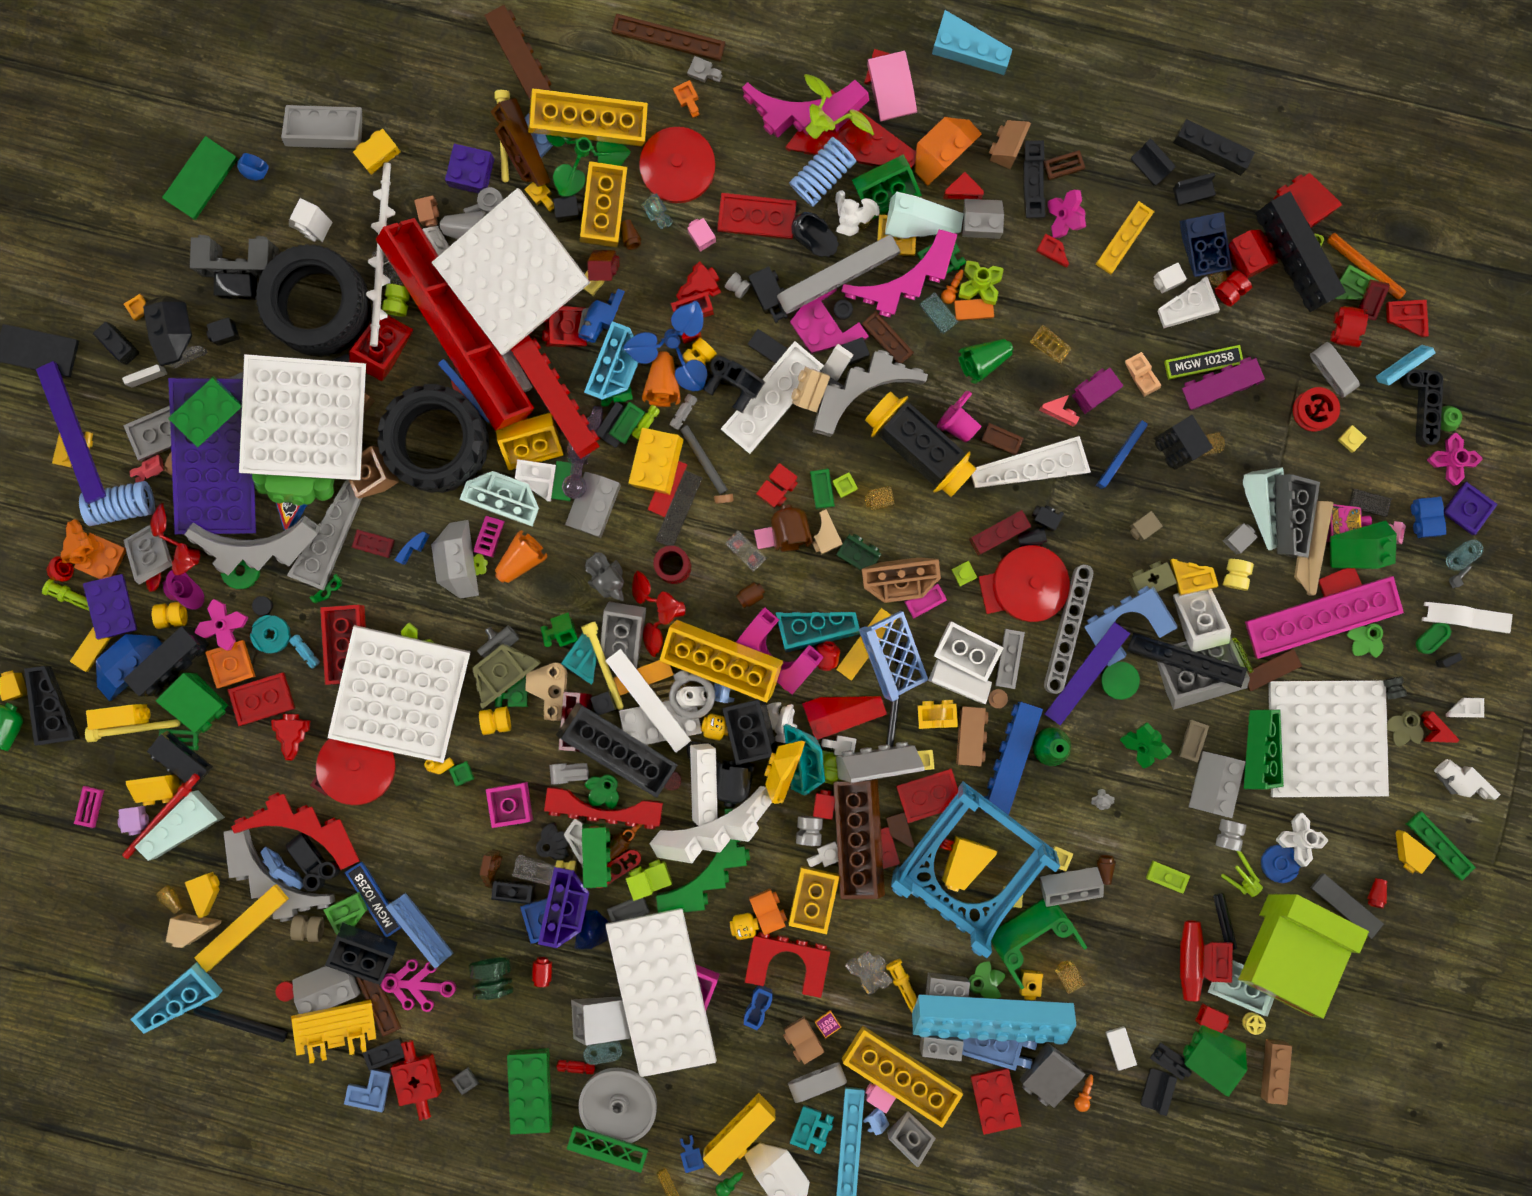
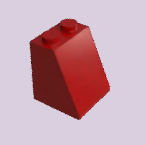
M1311 173L1304 177L1300 174L1292 180V185L1289 187L1284 185L1276 191L1278 194L1273 198L1274 200L1291 191L1310 228L1328 217L1342 205Z
M1261 229L1250 230L1232 239L1229 243L1230 257L1237 271L1243 273L1248 279L1279 263Z

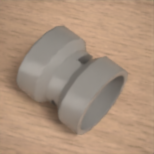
M735 272L727 281L725 288L729 291H735V296L741 299L750 288L751 283L747 280L742 281L741 276Z

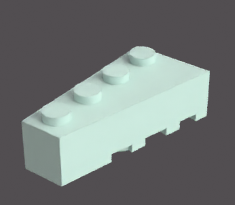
M199 790L192 791L135 848L148 861L156 859L225 817Z

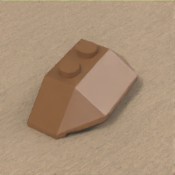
M909 558L886 561L862 568L864 589L884 603L923 598L935 583L941 579L939 559Z

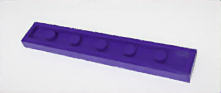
M1114 622L1066 684L1063 691L1060 692L1045 712V715L1061 725L1130 635V632Z

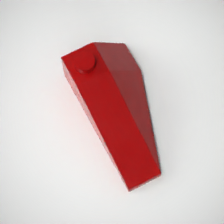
M881 696L819 697L802 703L813 736L817 740L887 715Z

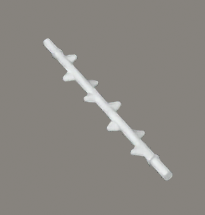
M383 163L382 188L373 192V196L380 200L379 222L372 223L371 228L378 235L382 228L387 226V218L395 215V211L388 207L389 185H391L390 163ZM378 243L376 257L368 259V263L376 268L374 290L366 292V296L373 301L372 322L370 324V346L373 347L378 346L379 321L388 316L387 313L380 309L382 286L390 283V279L383 274L384 252Z

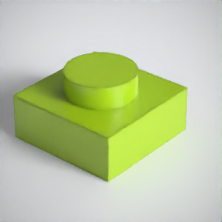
M850 472L832 481L840 498L858 490Z
M969 561L951 570L959 587L977 578Z

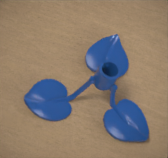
M697 301L681 306L674 311L671 317L674 329L667 330L659 344H657L656 335L650 332L639 333L625 343L624 350L635 361L643 364L655 360L658 355L657 348H660L664 343L669 348H675L682 364L681 367L675 370L677 383L690 391H699L704 388L707 379L705 365L698 360H690L685 364L679 349V335L685 333L687 336L693 337L703 327V312Z

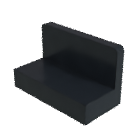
M1151 138L1130 158L1153 186L1160 183L1176 167Z
M1215 173L1178 182L1173 187L1177 206L1214 197L1216 193L1212 180L1215 177Z
M618 402L614 404L596 432L600 439L615 448L619 446L620 441L609 435V432L624 411V407Z
M1150 1068L1140 1102L1141 1106L1156 1110L1160 1115L1167 1116L1177 1078L1171 1073Z

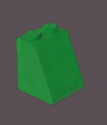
M183 673L156 700L159 705L194 733H204L212 726L211 722L215 718L219 719L226 712L224 709L229 706L197 673Z
M1204 1025L1201 1026L1199 1031L1194 1032L1191 1043L1187 1044L1183 1050L1185 1065L1228 1097L1247 1072L1246 1044Z

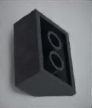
M342 922L325 966L381 985L398 942Z

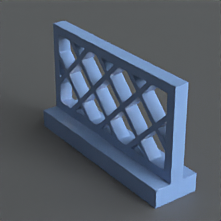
M899 611L869 627L864 626L859 629L884 698L893 702L899 698V695L928 680L903 611ZM898 618L901 621L899 631L891 628L894 620ZM880 627L886 628L882 639L878 638L875 632ZM890 630L897 632L894 643L886 641ZM901 635H905L908 640L905 648L898 645ZM885 643L893 645L889 656L883 653ZM897 647L904 650L900 660L893 658ZM908 652L913 653L914 656L911 665L904 662ZM892 660L899 662L895 673L889 669ZM903 664L910 667L907 677L899 675ZM914 669H917L920 672L921 678L915 681L911 680ZM898 677L905 679L903 687L897 690L895 684Z
M406 893L386 906L434 968H437L453 954V951Z

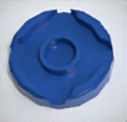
M1280 844L1272 845L1265 850L1261 857L1263 873L1274 882L1286 883L1292 881L1297 877L1299 868H1301L1294 860V849L1291 847L1283 848Z

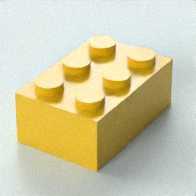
M642 428L629 484L636 488L670 495L684 439L679 435Z
M805 866L800 867L788 922L789 926L827 934L839 874Z

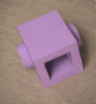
M145 806L119 809L118 826L121 829V833L128 832L129 835L140 834L141 830L145 829L149 824V817L145 811Z

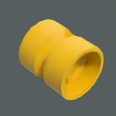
M699 337L692 344L693 348L687 349L682 357L685 363L690 360H698L706 367L705 362H710L717 353L706 341Z
M172 602L169 606L166 603L155 604L152 608V620L155 628L164 629L169 628L171 625L174 627L186 626L188 620L186 607L179 602Z
M508 707L496 708L494 712L491 709L479 711V722L483 735L494 734L495 730H498L499 733L511 731Z

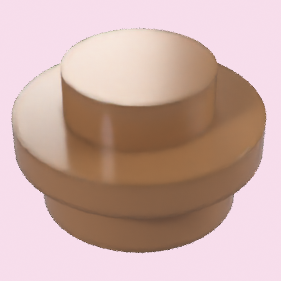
M995 689L989 694L988 701L992 707L1002 708L1007 704L1008 696L1003 690Z

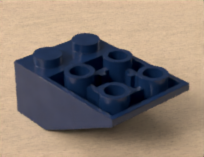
M1223 212L1179 221L1183 244L1194 277L1232 269Z

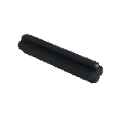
M1218 893L1213 895L1223 939L1224 942H1232L1233 950L1237 949V944L1225 895Z

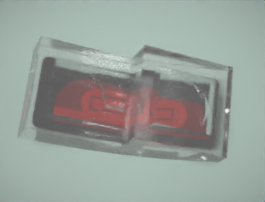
M739 530L725 542L753 572L767 559Z

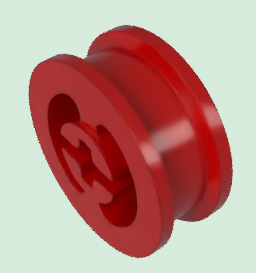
M1323 387L1307 390L1297 397L1293 405V416L1296 423L1304 430L1311 432L1321 431L1336 422L1340 414L1338 398L1332 391ZM1311 397H1317L1319 399L1312 401ZM1318 418L1322 419V422L1313 421Z

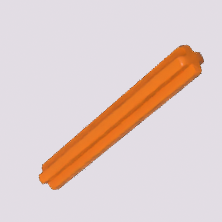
M1336 233L1329 236L1327 242L1364 273L1380 282L1389 283L1390 288L1388 292L1396 299H1401L1405 295L1406 291Z

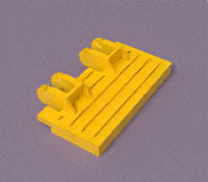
M371 1000L291 1016L296 1055L305 1054L304 1046L307 1045L309 1063H314L315 1057L312 1047L320 1046L322 1061L327 1060L324 1041H327L328 1049L345 1046L344 1037H347L349 1054L352 1055L355 1051L352 1039L360 1037V1049L362 1052H367L364 1033H367L368 1040L376 1039Z

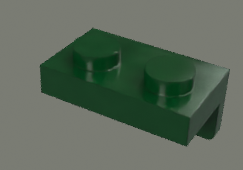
M849 534L836 556L862 571V568L876 564L882 555L879 553L880 549L872 544L869 546L862 542L863 539L856 534H853V536Z

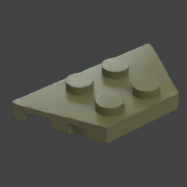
M502 644L475 665L473 673L477 680L476 686L480 694L482 709L540 665V660L506 644Z

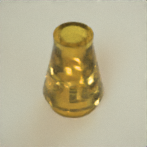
M166 885L155 894L158 897L157 900L173 914L183 908L173 887L171 888L169 885Z

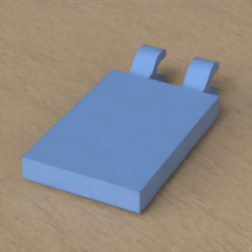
M962 1039L964 1041L962 1055L1015 1071L1017 1065L1031 1069L1032 1059L1020 1056L1022 1046L1036 1050L1037 1047L1035 1041Z

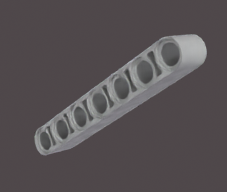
M888 235L778 294L777 298L786 314L894 258L901 251L892 235Z
M1088 565L1076 567L1071 577L1068 598L1064 604L1044 681V688L1049 693H1060L1065 686L1093 578V570ZM1080 569H1085L1087 571V577L1085 579H1082L1079 576ZM1076 587H1079L1082 590V596L1080 598L1076 597L1074 594V589ZM1072 605L1078 610L1075 616H1072L1069 612V608ZM1067 624H1070L1073 628L1070 635L1064 631V627ZM1063 642L1068 646L1066 653H1062L1059 649L1060 644ZM1057 661L1063 664V669L1060 672L1055 669ZM1052 680H1056L1058 682V688L1056 690H1052L1050 688V682Z

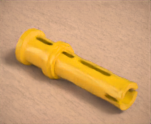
M897 959L885 967L890 971L894 979V985L899 987L912 1013L917 997L908 981L909 975L905 973L901 965V959Z

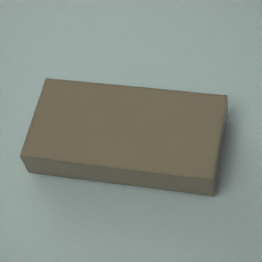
M1189 720L1178 756L1198 762L1209 726Z

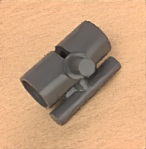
M509 625L499 633L494 632L489 627L485 630L489 641L478 648L477 651L485 658L500 645L512 646L520 638Z

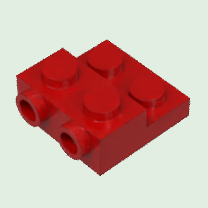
M562 306L544 321L546 322V330L542 332V340L546 341V346H587V341L578 336L581 315L585 308Z

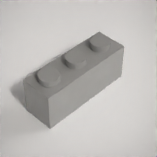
M1098 867L1040 877V888L1046 907L1101 898L1104 895V884Z

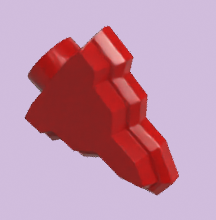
M699 261L693 266V272L687 276V283L681 286L676 297L678 300H683L704 292H708L709 296L714 297L721 293L716 283L720 278L712 267L707 270Z
M283 714V719L271 720L272 730L276 732V739L281 743V751L285 760L293 761L299 751V743L305 739V733L310 730L311 721L299 719V714Z

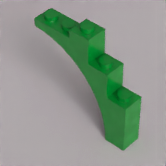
M733 807L725 808V815L731 812ZM730 839L720 853H716L710 864L695 879L677 889L657 893L658 913L679 908L683 909V913L705 910V905H708V894L704 893V890L726 888V883H729L728 871H724V868L747 866V861H750L749 849H745V845H737V842H740V840Z

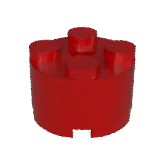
M1348 306L1340 307L1334 316L1333 323L1337 325L1335 331L1333 330L1331 333L1330 342L1359 348L1362 340H1359V338L1365 334L1368 314L1366 312L1368 310Z

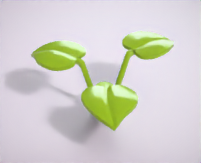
M808 74L804 75L808 86L815 93L821 95L822 98L819 107L811 104L809 108L811 122L806 127V131L811 137L817 139L824 130L826 132L834 130L836 124L847 118L851 119L858 128L870 133L872 136L874 135L867 118L854 109H851L848 114L833 122L822 110L826 97L830 98L832 96L830 89L819 78Z

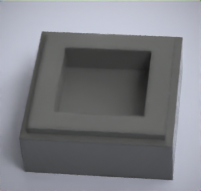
M469 1067L451 1078L461 1095L479 1084Z

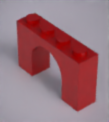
M761 931L753 937L745 983L764 986L770 960L780 952L789 951L799 955L806 966L802 994L821 998L830 956V949L827 948V945L816 943L815 946L809 945L808 941L797 939L796 942L789 941V937L778 935L777 938L770 937V934L764 935Z

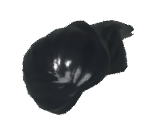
M802 212L795 217L791 225L793 237L814 255L820 257H830V255L835 254L839 242H837L838 237L834 235L823 219L811 212Z

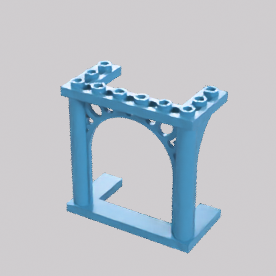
M962 782L958 787L957 795L901 867L897 865L893 870L891 887L901 897L903 895L908 898L910 894L917 898L920 896L925 900V904L931 909L936 908L941 912L940 915L947 921L952 920L963 933L968 932L971 935L973 952L978 956L983 955L988 958L992 953V937L1004 917L1045 866L1056 872L1060 867V862L1056 850L968 784ZM980 807L1035 848V850L996 897L981 903H966L954 899L939 885L934 872V858L940 844L968 808L975 812ZM926 861L930 864L929 867H920ZM921 872H927L931 875V878L928 881H919L917 875ZM933 884L936 887V889L932 890L931 887L926 886ZM945 897L949 898L948 902L944 900ZM960 907H964L966 909L965 915L963 914L962 910H958ZM983 907H989V908H990L989 910L986 911V913H987L986 916L984 915ZM973 908L977 909L980 913L978 921L971 920L969 916L970 910Z

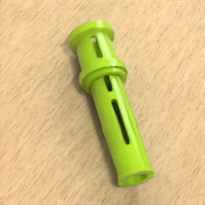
M48 579L42 589L43 595L53 596L59 602L67 601L89 611L85 596L71 591L66 585L61 586L54 583L52 579Z

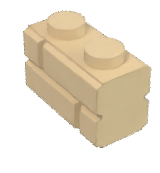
M805 366L804 370H801L799 373L798 381L800 382L798 387L792 392V403L804 409L817 412L830 376Z

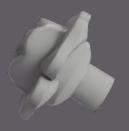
M1104 789L1098 790V795L1092 798L1091 804L1096 805L1100 810L1110 808L1111 804H1114L1115 798L1106 794Z

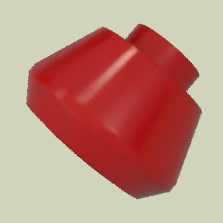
M56 556L49 562L46 572L52 580L65 582L72 578L73 566L71 563H63L61 556Z

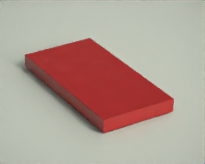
M721 193L717 232L793 240L791 225L795 219L797 201Z

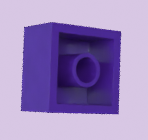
M454 144L445 178L448 186L478 194L484 188H488L495 160L492 153Z

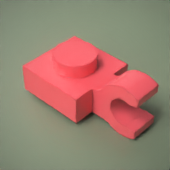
M158 454L142 462V466L130 470V477L138 475L139 477L135 478V482H141L145 480V477L149 478L160 474L164 470L163 459Z

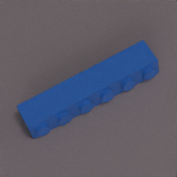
M1018 702L1017 705L1014 704L1011 715L1013 719L1011 723L1008 722L1005 730L1007 737L1005 741H1002L999 752L1002 753L1000 759H996L993 770H995L993 778L989 779L987 785L989 789L988 796H984L1008 815L1043 711L1041 708L1023 702Z

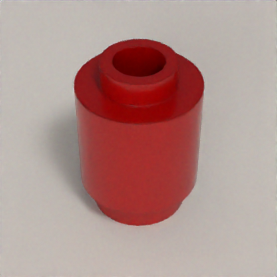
M538 957L537 960L533 961L532 981L536 987H548L549 982L552 981V961H549L547 957Z

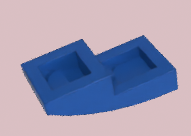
M421 532L413 537L402 548L395 561L406 565L413 550L416 549L421 552L430 535Z

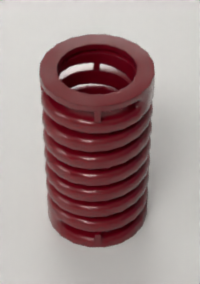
M670 545L665 546L654 557V569L657 575L665 582L679 584L690 576L691 561L681 548ZM670 556H679L683 559L682 570L676 575H667L663 571V563Z

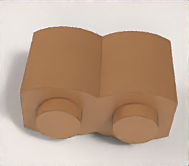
M805 1016L784 1028L785 1034L783 1036L788 1045L792 1043L795 1051L793 1053L799 1062L802 1060L805 1065L824 1053L823 1046Z

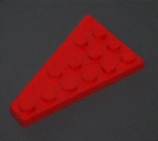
M860 110L858 112L862 113L871 124L874 132L873 136L858 128L849 119L837 132L835 130H828L827 132L824 130L817 139L803 131H797L786 146L788 151L792 150L808 155H818V151L824 150V145L834 137L847 148L859 164L881 166L904 154L912 169L916 160L915 150Z

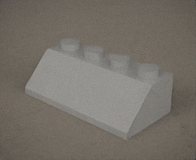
M898 742L893 747H890L889 744L879 745L878 749L872 750L871 747L861 748L860 752L856 753L853 750L843 751L842 755L836 756L838 779L850 783L925 771L916 747L909 745L908 742Z

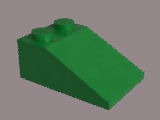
M1382 521L1330 536L1331 568L1378 569L1395 564L1397 534L1387 521Z

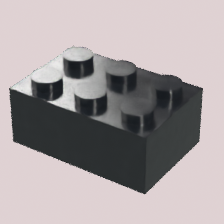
M757 699L722 708L736 765L769 758L772 753L776 754L777 746L766 702Z

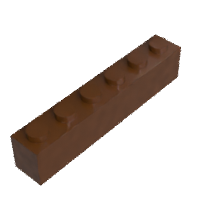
M502 5L485 14L484 16L529 100H531L532 88L551 91L549 86L552 84L547 75H542L540 70L543 68L538 58L534 60L532 56L534 51L530 43L524 42L523 37L525 35L520 25L516 27L513 22L516 18L512 10L507 11L505 5Z

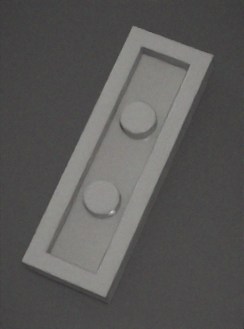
M1005 629L1002 642L1003 650L1000 654L995 686L1015 689L1025 632Z

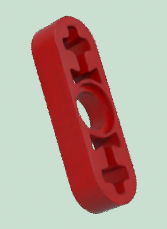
M630 849L607 864V867H611L612 864L618 863L622 868L619 874L611 872V882L639 865L641 862L639 851ZM628 854H636V863L632 861L627 863L626 865L629 868L625 869V865L620 859L623 858L626 861L629 858Z

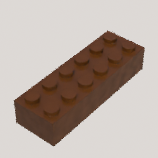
M878 779L854 783L844 780L834 782L841 899H879L885 896Z

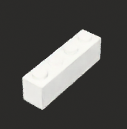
M709 743L690 745L692 821L698 826L718 819L716 748Z

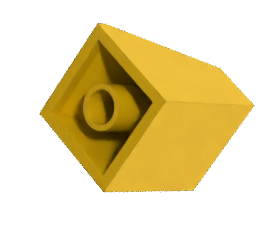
M955 835V843L952 845V851H950L941 880L948 889L958 892L959 889L965 890L996 856L997 851L992 847Z

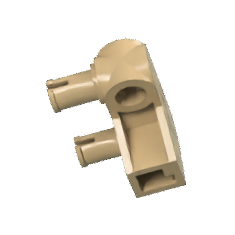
M561 663L546 665L526 675V691L544 700V720L561 721L563 692L567 691V669ZM555 689L559 690L558 694L554 693Z

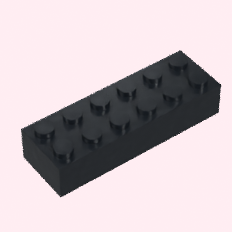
M1291 191L1270 201L1255 213L1258 223L1265 230L1267 239L1272 243L1277 257L1281 259L1284 265L1285 272L1292 279L1295 290L1299 292L1303 299V304L1309 312L1346 293Z
M578 702L556 734L564 742L656 798L677 767V764Z

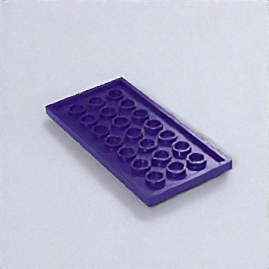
M168 378L170 415L210 378ZM216 378L242 404L243 378ZM242 407L199 447L190 441L170 421L175 534H185L192 523L214 534L256 533L254 481L252 474L239 473Z

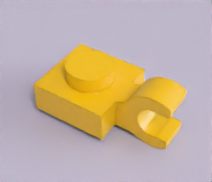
M532 182L524 189L536 205L542 202L549 212L555 208L554 203L549 198L552 193L546 185L537 187L536 183Z

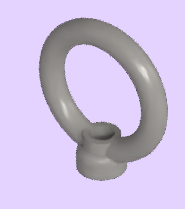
M684 670L674 674L675 682L672 684L669 693V700L673 710L679 716L686 719H698L705 716L712 709L715 701V691L711 682ZM689 681L701 683L707 691L706 704L703 708L694 712L684 710L676 700V694L680 686Z

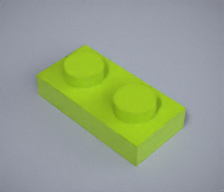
M1152 861L1146 879L1182 894L1190 878L1185 873Z

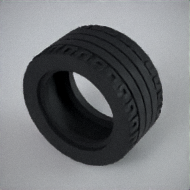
M298 245V247L293 246L284 252H280L265 266L264 271H262L259 277V283H257L256 305L263 324L281 342L295 351L309 356H329L330 354L340 353L343 349H348L349 346H352L358 340L359 336L361 337V333L365 330L368 324L367 321L370 318L369 314L371 313V299L366 296V292L369 290L364 279L340 254L320 245ZM312 274H327L335 277L340 284L342 292L341 305L335 317L326 325L316 329L295 327L289 318L287 310L288 297L292 288L301 279Z

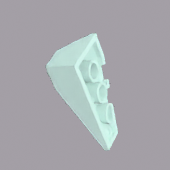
M896 192L890 199L885 235L906 239L917 236L936 235L939 229L951 233H960L964 213L917 196Z
M1283 467L1252 471L1244 474L1243 479L1246 497L1268 550L1277 548L1275 475H1284Z

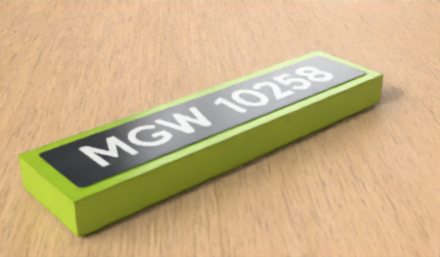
M1240 345L1165 360L1164 364L1168 380L1222 369L1231 364L1232 366L1240 365L1239 361L1243 360Z

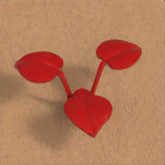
M161 503L152 515L150 523L153 536L157 537L159 535L160 538L177 546L174 560L172 561V570L174 575L179 576L199 563L200 551L188 549L184 543H178L164 536L166 514L164 503ZM161 572L145 581L149 592H154L158 588L161 581Z
M636 571L632 581L634 599L640 604L644 603L646 599L647 601L657 603L658 607L657 611L659 612L660 621L654 623V626L652 623H647L643 630L644 645L650 655L656 657L663 644L662 633L657 627L660 624H669L675 617L684 616L685 605L682 601L678 602L668 592H661L657 599L650 598L648 595L651 592V587L648 579L641 571Z

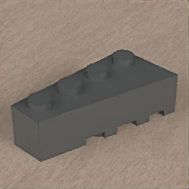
M1292 474L1275 475L1277 554L1292 558L1309 557L1320 482Z

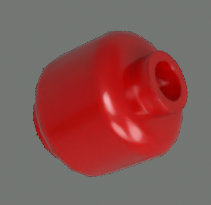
M825 641L817 645L816 651L824 657L817 665L818 668L823 671H830L837 667L840 657L839 647L831 641Z

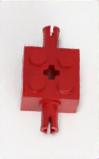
M409 1040V1042L401 1043L405 1060L396 1062L391 1067V1073L399 1106L411 1103L416 1104L418 1119L422 1121L423 1118L426 1120L431 1117L427 1100L438 1097L442 1089L433 1053L420 1057L416 1056L414 1041Z

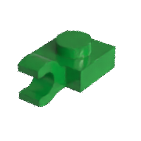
M631 385L627 391L601 400V406L609 405L612 400L616 403L633 399Z

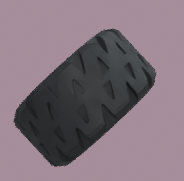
M424 384V386H414L403 391V395L395 397L386 407L387 412L380 419L378 427L380 435L377 442L385 465L401 481L430 493L453 491L461 485L464 486L466 481L474 479L477 471L481 470L486 461L487 450H489V434L484 418L468 399L450 387L438 384ZM431 410H445L455 414L463 430V442L457 456L450 463L440 468L423 469L417 467L409 458L406 450V434L412 422L421 414Z

